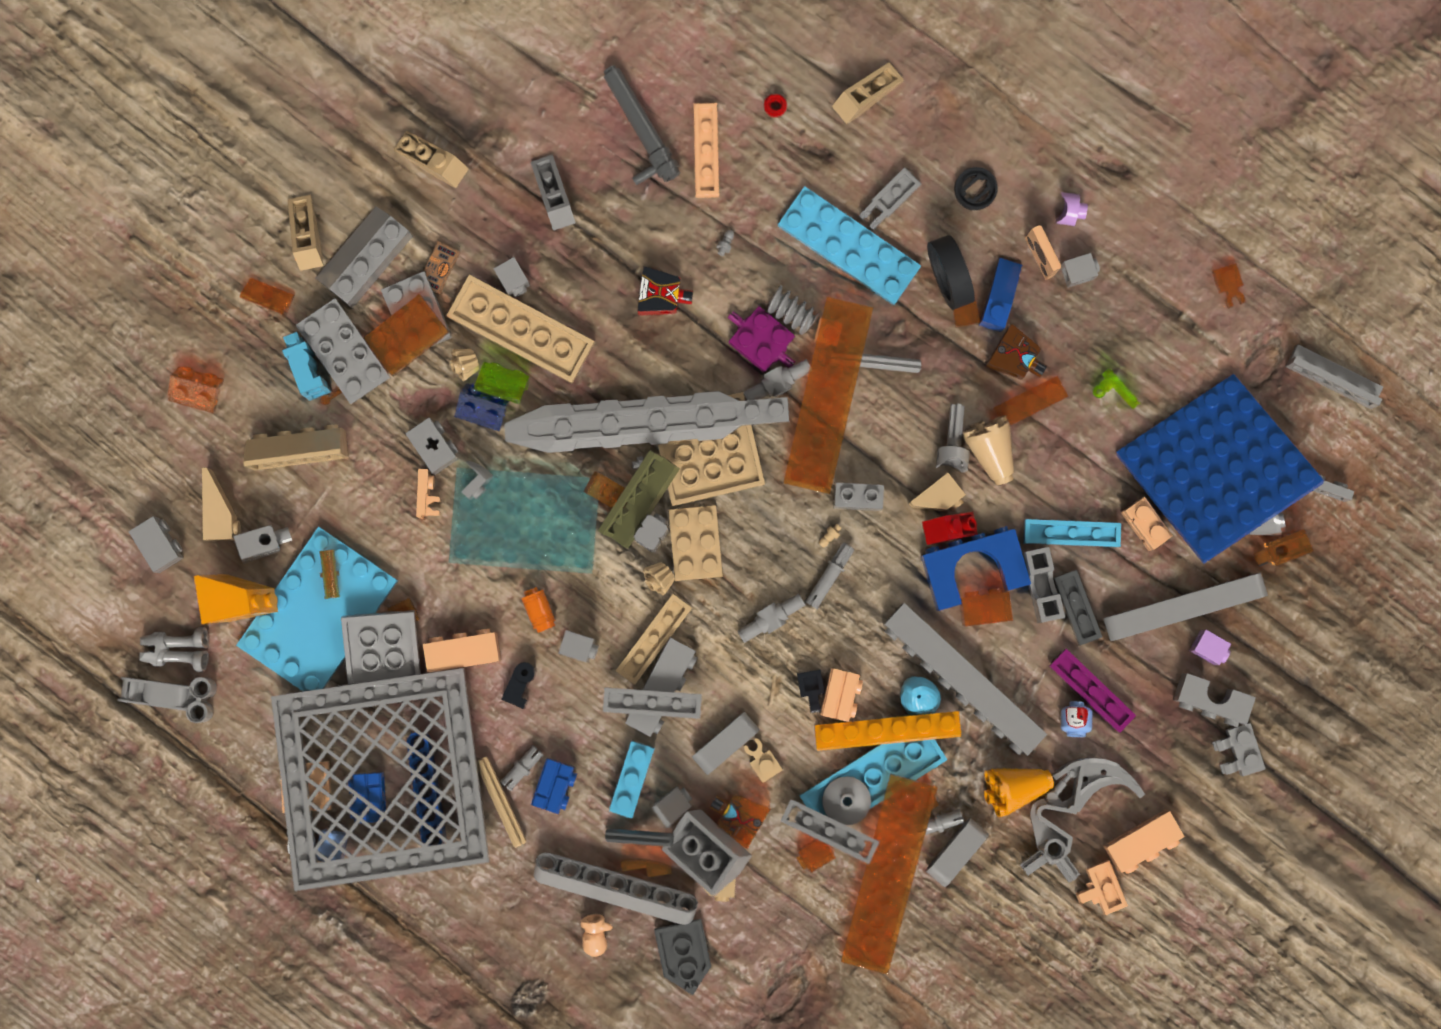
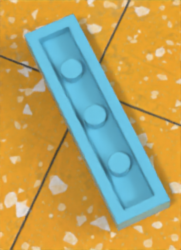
M1025 519L1024 544L1121 547V523Z

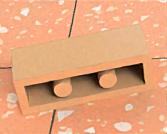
M490 629L477 630L475 636L467 637L466 632L453 634V639L443 641V636L429 638V643L423 644L427 673L501 661L497 633H491Z
M1163 810L1104 844L1103 847L1117 871L1128 874L1139 868L1138 864L1145 859L1149 862L1160 855L1158 852L1167 847L1169 850L1180 844L1179 840L1185 836L1171 812Z

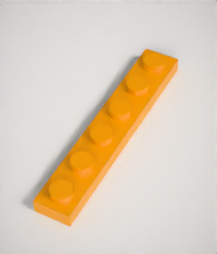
M959 711L815 725L817 751L962 737Z

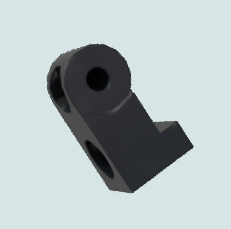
M522 662L515 667L501 700L522 709L526 708L528 700L524 699L523 696L529 683L536 677V669L533 665Z

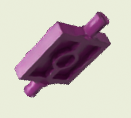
M760 306L751 316L745 319L735 311L729 315L728 319L736 324L738 329L728 344L762 372L765 373L772 364L781 361L788 368L795 364L796 361L785 353L787 346L793 341L795 335Z

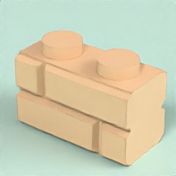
M1145 497L1140 498L1121 512L1139 539L1143 540V544L1148 551L1156 549L1173 536Z
M834 668L830 669L820 715L849 722L850 717L855 718L857 704L853 702L855 694L860 695L863 680H859V674Z

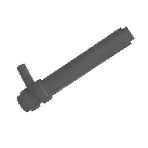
M616 65L608 67L603 72L605 74L604 79L649 154L648 159L652 164L632 177L634 183L639 185L656 173L664 182L673 180L681 173L678 162L673 160L671 150L664 145L621 69L617 68Z

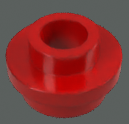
M771 94L764 101V110L770 117H781L787 110V101L780 94ZM778 103L780 108L774 110L771 108V105Z

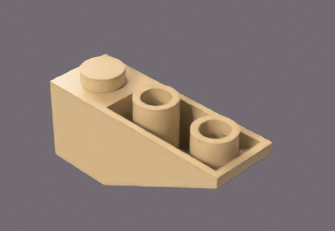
M408 131L404 133L394 149L401 156L454 188L458 186L469 169L455 155Z

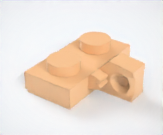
M1110 860L1086 868L1090 882L1085 883L1087 889L1075 893L1079 903L1083 904L1092 900L1093 904L1099 903L1104 915L1128 906Z

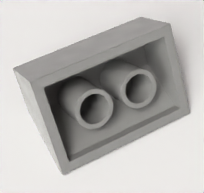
M702 810L686 811L672 833L674 835L673 845L669 847L663 846L661 849L712 896H715L741 873L752 856Z

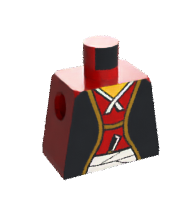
M643 267L637 310L638 315L676 314L678 303L692 305L693 290L680 289L681 278L678 276Z

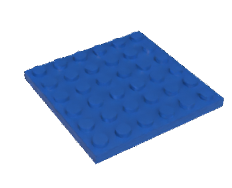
M1232 374L1116 452L1117 457L1203 564L1324 483L1323 478L1235 374Z

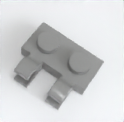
M1251 723L1240 725L1238 728L1225 730L1226 738L1212 742L1214 750L1218 752L1231 748L1235 758L1234 761L1219 765L1222 774L1228 775L1239 771L1240 776H1246L1265 770Z

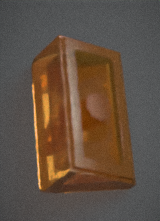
M253 278L249 279L239 296L244 301L284 317L287 316L295 297L294 294Z

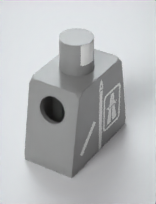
M272 525L234 536L243 564L280 552V544L292 541L288 527L273 531ZM269 538L271 541L268 545H262V539Z

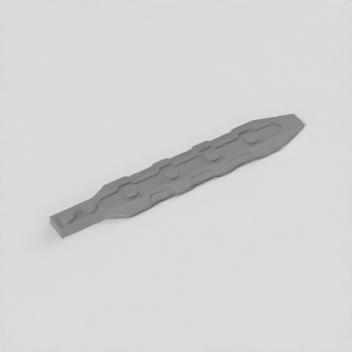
M720 391L695 393L690 396H653L641 400L600 401V403L571 405L570 403L544 405L504 423L506 442L546 453L591 447L617 448L621 447V445L650 443L654 445L667 444L669 441L717 440L725 438L741 426L790 422L788 397L738 401Z

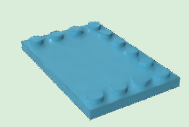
M318 527L275 589L278 600V612L256 616L236 646L303 692L324 689L345 659L341 617L376 613L398 580L321 527Z

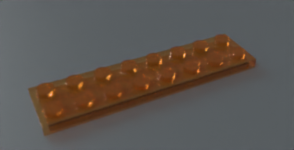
M830 297L826 298L784 477V484L830 494L873 307Z
M890 773L873 839L880 843L870 864L866 863L841 962L888 975L938 788L936 785Z

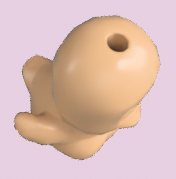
M601 914L585 916L580 923V926L585 930L582 935L583 950L587 955L597 957L602 955L607 949L604 931H609L613 927L611 924L605 923V917Z

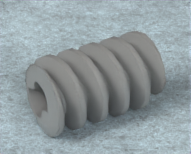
M781 285L769 302L768 313L771 314L777 310V319L785 315L784 323L788 324L793 321L791 328L794 330L801 326L799 334L803 335L815 323L820 312L814 316L813 306L805 310L806 301L798 305V296L789 299L791 291L788 290L782 294L783 286Z

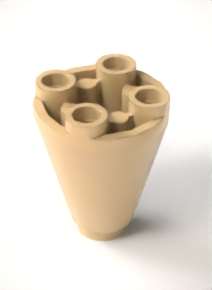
M1006 415L998 416L992 419L993 422L985 424V421H979L972 424L971 429L963 432L964 441L990 479L995 482V485H1002L1014 479L1012 475L1014 473L1011 429Z

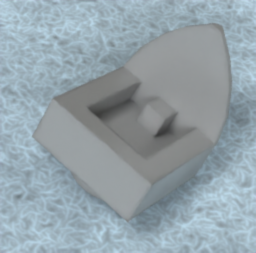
M467 461L466 463L478 476L461 492L469 500L473 498L477 500L486 491L484 487L490 482L493 475L483 466Z

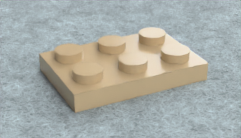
M716 505L669 510L675 581L723 577Z

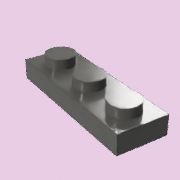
M1077 570L1053 578L1078 646L1102 638Z

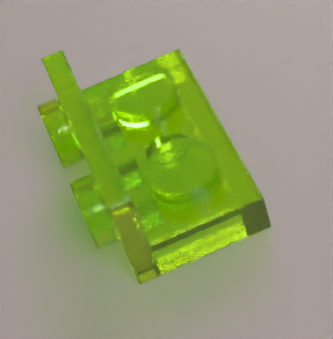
M484 361L475 382L474 390L520 404L524 392L529 386V376L520 370H510L503 368L498 363Z

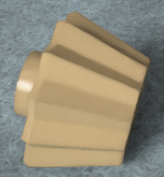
M472 349L452 350L451 369L454 374H458L462 381H465L479 370L476 354Z
M662 562L645 567L643 570L644 577L646 578L645 583L648 588L662 596L667 593L675 580L672 571Z

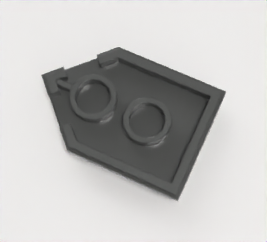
M701 918L693 919L691 923L686 925L675 923L654 928L664 977L692 996L711 968Z

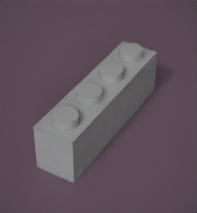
M670 638L643 690L675 692V690H678L680 692L686 681V678L683 677L686 669L692 670L698 657L694 656L696 651ZM630 714L625 724L651 737L653 732L655 734L659 733L664 721L660 720L662 716Z

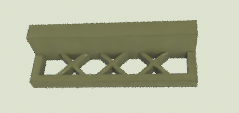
M649 451L598 531L605 536L613 538L623 547L629 548L635 539V533L639 527H643V521L647 515L652 513L680 468L665 457Z

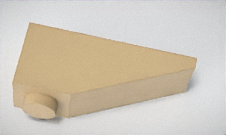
M889 62L846 89L832 107L844 122L848 124L901 84L904 79Z
M311 195L287 199L292 252L300 271L322 267V248Z
M202 468L203 540L234 541V536L239 535L241 532L240 521L237 520V516L213 470Z

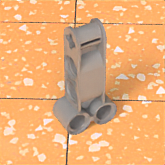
M121 677L123 685L121 697L118 698L120 702L184 710L188 720L193 723L207 722L213 716L212 705L207 702V699L216 694L217 685L209 677L196 678L191 682L190 686ZM203 681L208 686V690L204 695L199 691V685ZM199 705L204 709V715L200 719L195 714V710Z

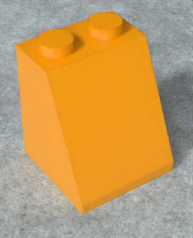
M228 574L194 576L202 624L232 622L278 612V600L272 587Z

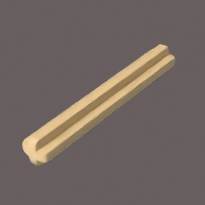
M483 757L477 760L479 773L513 846L519 847L525 844L527 840L489 758Z

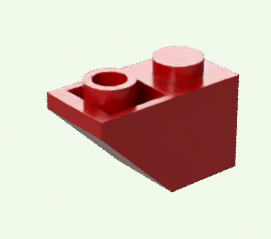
M973 512L947 515L922 522L927 545L978 535L977 523Z

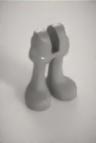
M197 627L191 636L173 637L167 636L164 632H154L151 635L140 637V645H147L149 647L154 645L155 652H139V661L150 663L153 666H164L166 662H186L192 664L196 672H204L207 668L209 659L207 651H169L171 647L208 648L209 636L205 627Z

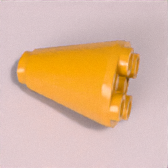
M994 768L984 771V778L987 784L984 798L987 804H992L997 817L1007 816L1044 795L1054 786L1053 777L1049 770Z

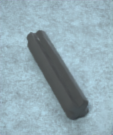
M607 829L605 832V840L607 842L667 847L672 846L674 843V835L672 833Z

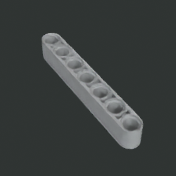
M1257 573L1103 619L1110 641H1115L1266 597L1268 593L1262 574Z
M541 853L536 859L533 875L535 880L541 884L678 924L686 925L694 919L698 901L694 895L552 853Z

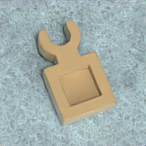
M755 738L754 740L758 746L757 749L751 751L745 745L744 750L748 755L754 756L755 759L750 762V765L762 783H764L783 769L770 750L765 753L762 752V743L758 738Z

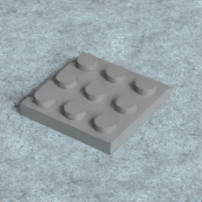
M415 610L346 615L341 617L348 685L421 674Z

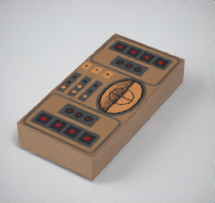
M437 242L424 269L432 290L438 295L441 294L460 255L459 251L440 242Z

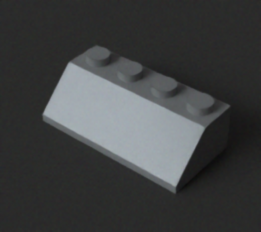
M376 206L318 274L316 279L348 306L353 308L413 236L398 221Z

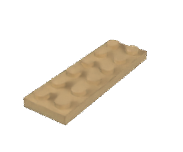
M471 275L467 277L447 314V317L571 384H573L595 343L590 338Z

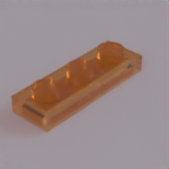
M1056 376L995 406L993 409L997 417L1006 415L1011 426L1067 398L1068 395L1059 377Z

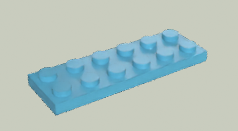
M805 186L778 223L779 228L893 306L921 268L920 264Z
M935 739L878 745L799 796L806 807L828 817L823 808L822 801L826 787L839 777L849 776L860 780L868 788L871 796V809L947 761V758ZM850 797L843 799L845 806H849L852 803Z

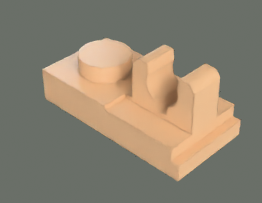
M418 469L416 517L424 519V516L440 515V511H433L429 508V505H432L434 502H441V499L429 496L430 489L434 490L435 477L431 475V471L428 469Z

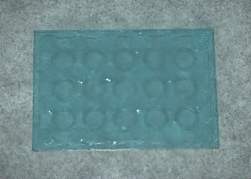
M457 468L449 563L593 574L600 478L488 470L493 477L484 487L486 491L477 500L475 498L469 500L461 491L478 474L473 469Z

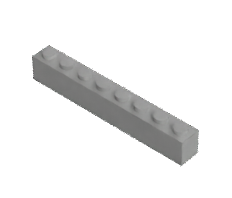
M905 603L901 604L883 624L887 628L884 632L895 641L898 638L904 644L902 649L911 657L916 655L922 660L920 665L928 673L934 671L940 677L937 681L947 690L951 687L958 694L955 697L964 706L970 704L975 709L973 714L983 723L987 720L993 726L991 728L993 733L1000 739L1003 737L1007 738L1011 742L1009 747L1016 754L1020 755L1023 753L1028 756L1047 735Z

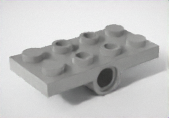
M336 298L296 324L300 333L350 404H353L391 378Z

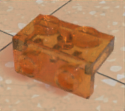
M178 367L170 375L167 401L214 413L217 406L219 388L223 385L224 379L212 373L194 371L191 367Z

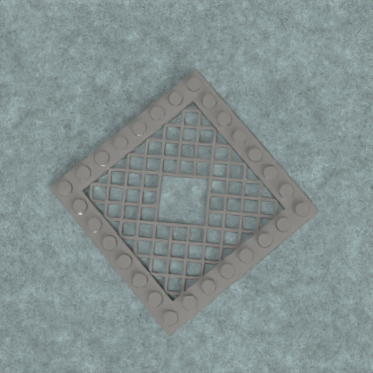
M464 668L271 696L294 891L490 862ZM442 696L443 704L436 700L434 697ZM427 699L420 709L410 702ZM430 701L441 707L434 719L423 712ZM403 702L396 712L387 706V704ZM407 704L417 711L410 722L399 715ZM379 706L372 716L362 709ZM382 708L393 715L386 726L375 719ZM355 709L348 719L339 713V711ZM359 711L369 718L362 729L351 722ZM443 712L445 713L446 728L437 722ZM331 713L324 723L314 716ZM420 714L431 722L423 733L413 726ZM334 715L345 722L337 733L327 726ZM307 716L301 724L300 717ZM396 718L407 725L399 736L388 729ZM310 719L321 725L314 736L303 729ZM372 721L382 728V731L375 740L365 733ZM348 725L359 732L351 743L340 736ZM433 725L444 731V734L437 743L426 736ZM324 728L334 735V738L327 747L317 740ZM410 728L420 735L413 746L402 739ZM385 732L396 739L389 750L378 743ZM302 734L310 739L305 748L303 746ZM362 735L372 742L365 753L354 746ZM446 736H448L450 753L440 746ZM337 739L348 746L341 757L330 750ZM423 739L434 746L426 757L416 750ZM399 742L410 749L403 760L392 753ZM313 743L324 750L317 760L306 754ZM375 746L413 773L385 812L381 811L347 785V782ZM351 749L361 756V759L354 767L344 761V758ZM437 749L448 756L440 767L429 760ZM413 752L423 759L416 771L405 763ZM327 753L338 760L330 771L320 764ZM305 758L313 763L308 772L306 771ZM450 759L453 777L443 770ZM340 763L351 770L344 781L333 774ZM426 763L437 770L430 781L419 774ZM316 767L327 774L319 785L309 778ZM440 773L451 780L444 791H441L432 784ZM330 777L340 784L333 795L322 788ZM415 777H418L427 784L419 795L409 788ZM308 782L316 788L311 796H309ZM453 784L456 801L446 794ZM429 787L440 794L433 805L422 798ZM343 788L354 794L347 805L336 798ZM319 791L330 798L323 809L312 802ZM405 791L416 798L409 809L398 802ZM443 797L454 805L446 816L436 809V806ZM357 798L368 805L360 816L350 809ZM333 801L343 808V811L336 820L325 812ZM419 801L430 808L422 819L411 812ZM395 804L406 812L398 823L388 816V813ZM311 807L319 812L314 820H312ZM371 808L381 815L374 826L363 819ZM456 808L459 825L449 819ZM433 811L443 818L436 830L425 822ZM346 812L357 819L350 830L339 823ZM322 815L333 823L326 833H323L315 826ZM408 815L419 822L412 833L401 826ZM384 819L395 826L387 837L377 830ZM360 822L370 829L364 840H361L352 833ZM446 822L457 829L450 840L439 833ZM422 825L433 833L426 843L415 837V834ZM336 826L347 833L339 844L329 837ZM398 829L409 836L401 847L390 840ZM314 831L322 836L317 845H315ZM373 833L384 839V842L377 851L366 843ZM460 833L461 841L453 842ZM349 836L360 843L353 854L342 847ZM435 836H438L446 843L429 846ZM412 839L422 846L404 850ZM325 840L336 847L329 858L318 851ZM387 843L398 850L380 853ZM363 846L373 853L372 855L356 857ZM339 850L349 857L332 860ZM317 855L325 862H318Z

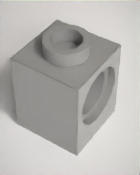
M1091 253L1064 261L1061 264L1067 288L1094 280L1100 271L1096 258L1093 259Z
M515 257L493 268L509 296L514 295L518 297L527 291V287L530 286Z

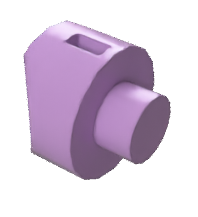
M1061 192L1060 194L1064 199V209L1062 214L1056 219V224L1075 226L1077 219L1085 220L1088 204L1080 203L1079 194Z

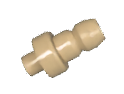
M836 524L832 527L830 525L827 528V533L820 539L819 544L824 548L834 538L837 539L840 536L841 526Z

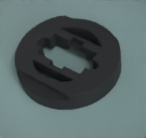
M972 167L963 171L959 175L954 188L955 197L959 204L972 211L988 207L994 201L998 191L997 181L993 174L981 167ZM976 176L962 188V185L967 178ZM979 179L987 181L985 184L987 188L973 199L970 197L968 199L965 198L967 194L965 191ZM989 191V195L985 200L976 202Z

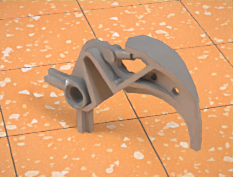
M1081 758L1067 762L1054 772L1052 776L1055 780L1064 774L1067 775L1063 780L1059 781L1052 791L1046 793L1044 799L1035 801L1030 808V818L1038 851L1020 863L1021 868L1028 876L1045 863L1049 865L1056 864L1068 883L1077 879L1080 875L1067 856L1071 850L1073 837L1041 815L1043 809L1077 814L1096 791L1111 784L1125 785L1134 791L1139 798L1145 795L1135 779L1120 767L1118 763L1101 758ZM1104 769L1106 771L1105 775L1101 774V770ZM1084 776L1087 777L1086 782L1082 781ZM1074 778L1072 795L1069 799L1062 802L1058 795L1065 788L1068 780ZM1056 842L1058 844V852L1050 855L1048 853V846L1050 843Z

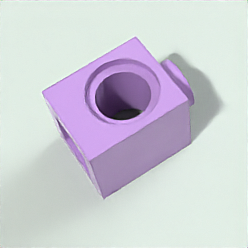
M1200 630L1189 651L1213 665H1220L1221 662L1225 663L1231 653L1228 649L1231 644L1208 630Z

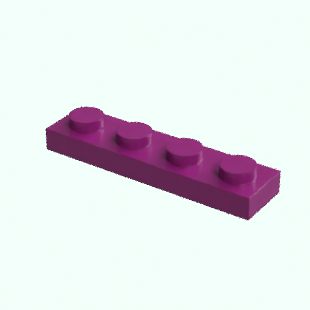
M1064 649L1049 665L1060 678L1118 733L1136 717L1117 696L1067 649Z

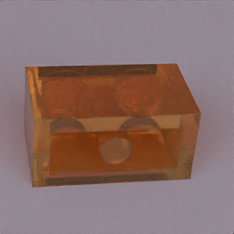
M1002 588L990 589L987 595H979V591L965 592V597L961 598L960 613L962 627L1013 621L1009 592L1003 593Z

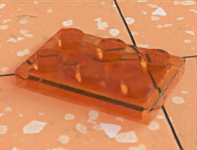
M418 294L363 339L388 372L395 376L450 332L422 295Z

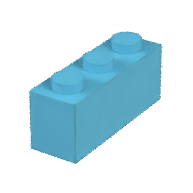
M631 741L609 809L610 812L633 818L655 747Z

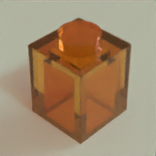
M814 839L797 850L800 854L797 857L799 864L803 870L808 868L811 873L836 858L828 844L818 839Z

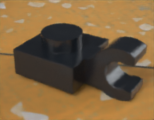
M821 670L797 673L801 698L808 697L810 713L820 712L818 695L825 694Z

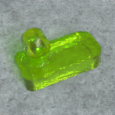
M1110 367L1102 373L1105 379L1093 389V395L1096 398H1102L1106 392L1114 388L1132 409H1135L1141 403ZM1097 389H1101L1102 393L1098 394Z

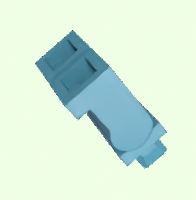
M297 332L283 337L287 349L282 351L285 358L288 359L300 394L311 401L331 393L329 384L318 376V365L313 358L316 355L312 348L304 341L303 337H299Z

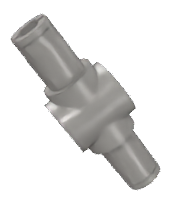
M807 359L788 369L787 367L782 368V366L777 367L763 375L764 379L761 380V383L744 391V395L747 400H759L767 395L769 397L772 395L777 397L793 388L794 381L812 372V368Z
M799 593L782 604H775L774 602L756 613L755 620L737 632L744 643L762 632L770 634L786 624V620L789 619L788 616L806 604Z

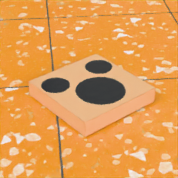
M1038 225L1031 229L1025 239L1045 280H1047L1060 270L1061 264L1042 226Z

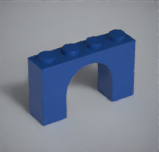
M1006 526L995 529V535L986 537L985 533L971 536L972 541L963 543L961 539L948 543L949 548L940 550L939 546L925 550L926 554L920 557L936 611L962 604L954 573L959 559L969 552L985 553L995 561L1005 592L1031 584L1015 529L1008 530Z

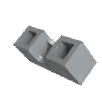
M1046 547L1022 553L1031 581L1029 589L1037 623L1065 618L1061 596L1057 593L1054 585V566L1050 548Z
M1188 673L1181 674L1173 701L1179 702L1178 707L1188 711H1193V708L1202 710L1201 715L1211 719L1219 716L1225 719V724L1237 728L1239 724L1247 725L1256 697L1233 689H1227L1224 699L1215 704L1207 695L1210 681Z

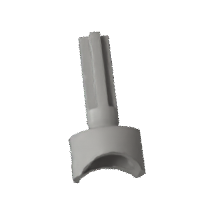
M962 404L950 405L947 446L938 448L936 468L941 465H948L956 468L961 473L968 471L970 452L965 448H961L964 406Z

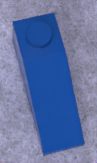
M999 258L979 326L1002 332L1005 329L1022 268L1021 264Z

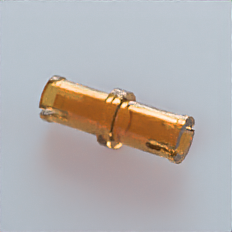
M335 549L319 551L322 567L320 578L323 577L324 599L338 598L340 595L337 576L340 574L336 569Z

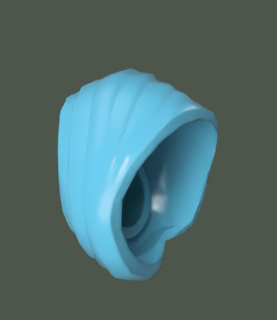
M912 676L907 678L901 687V704L909 715L936 713L941 703V694L933 682L924 677Z

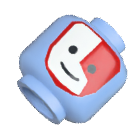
M1071 701L1069 706L1061 709L1062 731L1066 732L1069 737H1086V733L1092 730V710L1084 706V702Z

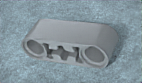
M744 711L697 751L692 758L705 774L709 775L758 733L760 729Z
M969 818L930 863L926 872L943 887H946L984 843L989 833L972 818Z

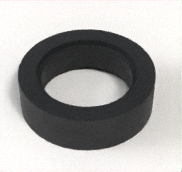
M947 235L928 242L927 250L930 264L939 289L948 306L954 310L973 303L975 294L972 280L964 257L951 235Z

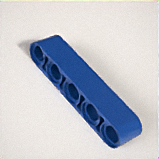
M416 732L412 733L408 737L407 743L413 746L414 739L420 735ZM424 739V747L422 749L416 748V750L426 757L433 746ZM414 752L409 757V765L416 771L418 762L423 759ZM434 754L429 759L433 763H435ZM428 764V771L426 773L419 772V774L430 781L436 773V769ZM415 777L412 781L413 791L419 795L421 787L426 783ZM438 778L432 783L437 788H439ZM432 789L430 797L423 796L422 798L433 805L440 794ZM421 801L417 803L416 810L417 816L422 819L428 807ZM440 801L439 804L436 806V809L443 813L442 804ZM436 814L434 821L426 820L425 822L436 830L443 818ZM445 824L439 831L444 837H446ZM422 825L420 828L421 841L426 843L431 831ZM440 839L437 845L445 844V842L442 839Z

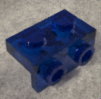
M467 383L460 391L454 417L500 431L511 397L505 396L500 391H490L478 384Z

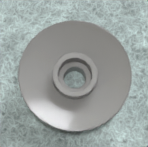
M844 776L833 780L826 787L823 794V808L828 817L844 825H853L860 822L868 814L871 806V796L868 788L863 782L854 777ZM845 797L852 799V803L849 806L843 804Z

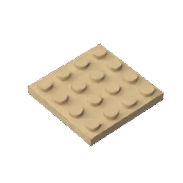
M744 392L728 395L738 401H745ZM751 425L741 426L723 439L704 441L692 439L658 444L660 455L680 468L668 487L672 507L765 485Z

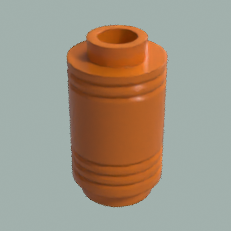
M535 587L525 591V597L521 598L524 603L523 605L533 629H536L537 633L554 627L556 619L544 590L539 591Z

